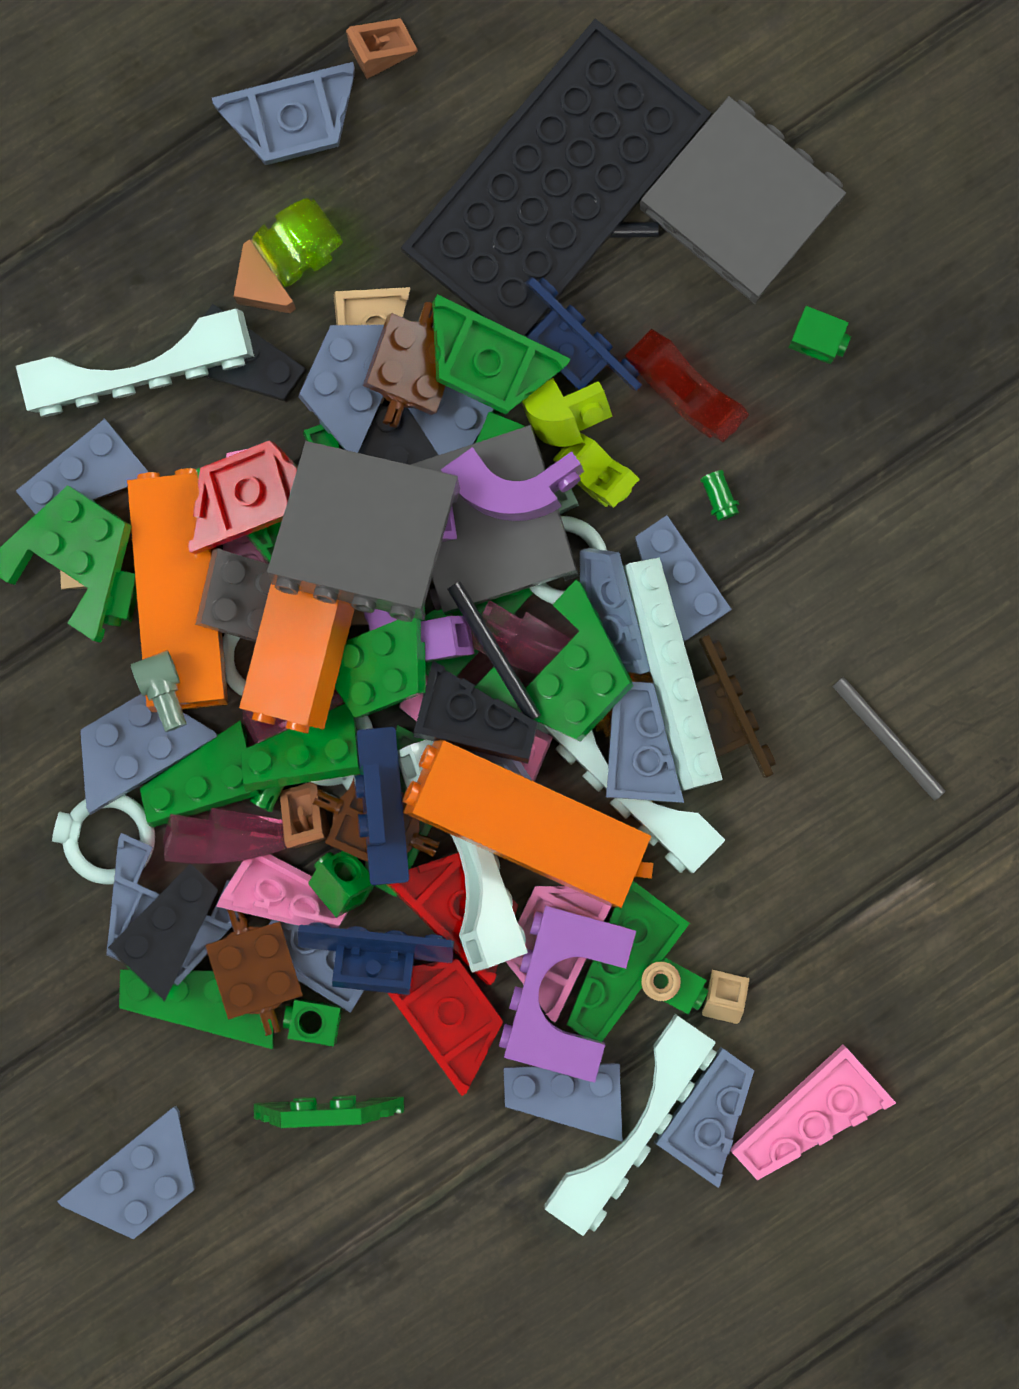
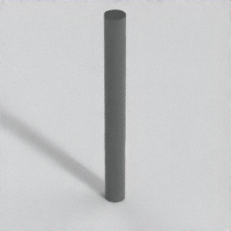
M843 676L832 687L929 796L935 801L944 794L946 790Z

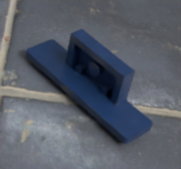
M530 277L525 282L551 309L526 337L570 358L568 365L560 372L578 390L584 388L606 365L632 390L637 391L642 386L636 379L640 373L625 358L618 362L609 353L613 346L597 331L592 336L582 326L586 319L570 304L565 309L555 299L559 294L558 291L546 279L542 277L537 281L535 278Z
M394 727L361 729L356 733L360 775H354L356 799L362 798L364 814H358V831L360 838L366 837L370 884L406 883L409 881L396 730Z
M319 922L299 925L298 928L299 947L336 951L332 987L410 995L414 959L452 963L454 941L446 940L445 937L431 934L424 937L408 936L406 933L396 930L377 933L369 932V930L357 926L339 929L331 928L329 925Z

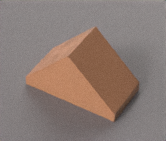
M401 18L350 26L346 30L349 47L366 79L418 52Z
M249 239L243 244L234 298L237 304L285 313L293 312L296 308L292 299Z
M309 782L282 790L280 794L284 840L287 848H300L327 839L330 827L325 809L312 804L315 798L322 800L321 797L316 796L319 790L317 784Z

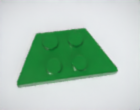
M438 294L433 300L436 381L503 414L510 412L566 367L570 361V358Z

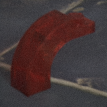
M650 329L625 355L644 380L679 415L708 438L714 436L724 442L750 415L743 405L720 392L706 381L688 363L671 340L653 329Z

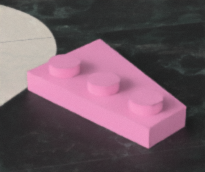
M255 846L251 847L216 906L298 926L319 922L327 924L331 928H339L347 915L345 913L336 918L309 886L308 882L312 876Z

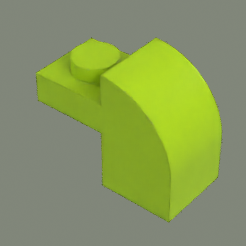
M552 378L522 401L527 419L535 434L541 441L552 446L566 447L582 443L580 431L613 417L605 392L599 381L563 397Z
M580 433L583 442L563 447L553 460L557 462L572 451L585 471L579 475L581 480L577 484L603 506L607 507L610 505L614 508L619 502L629 496L632 487L639 481V478L629 468L614 461L595 440Z

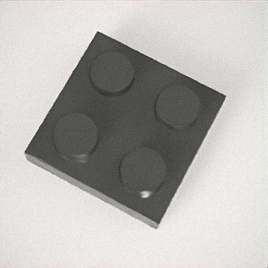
M221 549L212 550L195 625L256 642L271 585L267 574L269 564Z

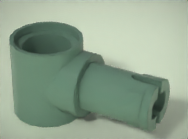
M166 650L132 663L131 669L143 697L147 695L149 701H153L165 732L187 725L175 693L178 691L176 684L180 683V679L169 651Z

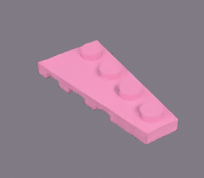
M842 1044L731 1147L730 1151L759 1180L799 1158L801 1153L817 1144L822 1145L833 1139V1135L851 1125L854 1127L867 1120V1116L882 1108L885 1110L896 1104V1102Z

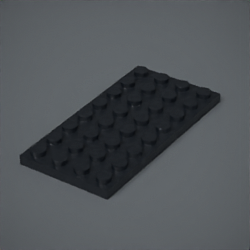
M595 18L402 245L401 251L477 314L526 337L550 308L525 282L530 277L535 278L537 281L543 277L558 291L559 294L555 297L557 300L711 118L712 113Z

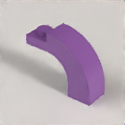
M473 447L441 469L443 473L458 476L460 485L459 495L470 506L485 515L509 521L536 519L562 507L554 493L558 490L566 492L574 487L581 480L579 475L585 472L581 463L571 451L534 478L525 481H509L493 474Z

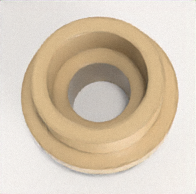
M655 962L644 970L641 983L644 992L650 998L657 1001H666L677 994L681 979L679 972L671 964ZM657 974H665L667 976L668 984L666 987L661 989L655 987L653 980Z

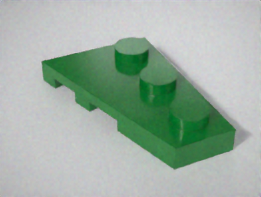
M343 704L328 712L324 729L310 726L308 734L288 729L242 750V778L245 791L360 774L356 720L347 705Z
M241 720L140 788L147 824L153 828L260 795V790L246 792L243 786L241 751L248 748L249 743L245 725Z

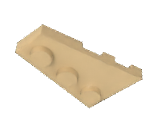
M410 287L335 291L336 325H384L387 316L391 313L403 317Z

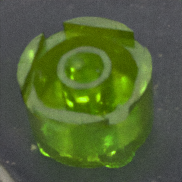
M309 198L302 199L283 209L274 216L277 221L270 230L264 224L252 238V243L284 287L290 286L299 280L303 275L302 272L312 267L314 271H317L327 265L332 260L330 253L343 243L340 234L314 198L312 201Z

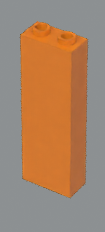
M194 468L179 469L175 471V475L162 477L156 472L141 473L137 475V479L127 480L142 660L166 650L169 651L180 679V683L176 684L178 691L175 693L181 709L228 705L222 632L195 625L214 548L199 554L189 552V540L194 539L197 520L196 517H193L194 506L199 496V479ZM146 695L147 708L151 712H157L153 701H149Z
M271 583L239 708L252 711V720L272 725L275 724L276 718L287 720L285 728L307 734L310 726L324 729L355 610L351 606L352 603L336 600L335 604L324 603L315 599L313 594L298 591L296 595H291L277 590L275 585Z
M434 741L432 746L427 745L419 761V766L422 767L417 782L412 781L405 792L403 802L407 805L403 813L606 905L622 908L651 835L447 741Z

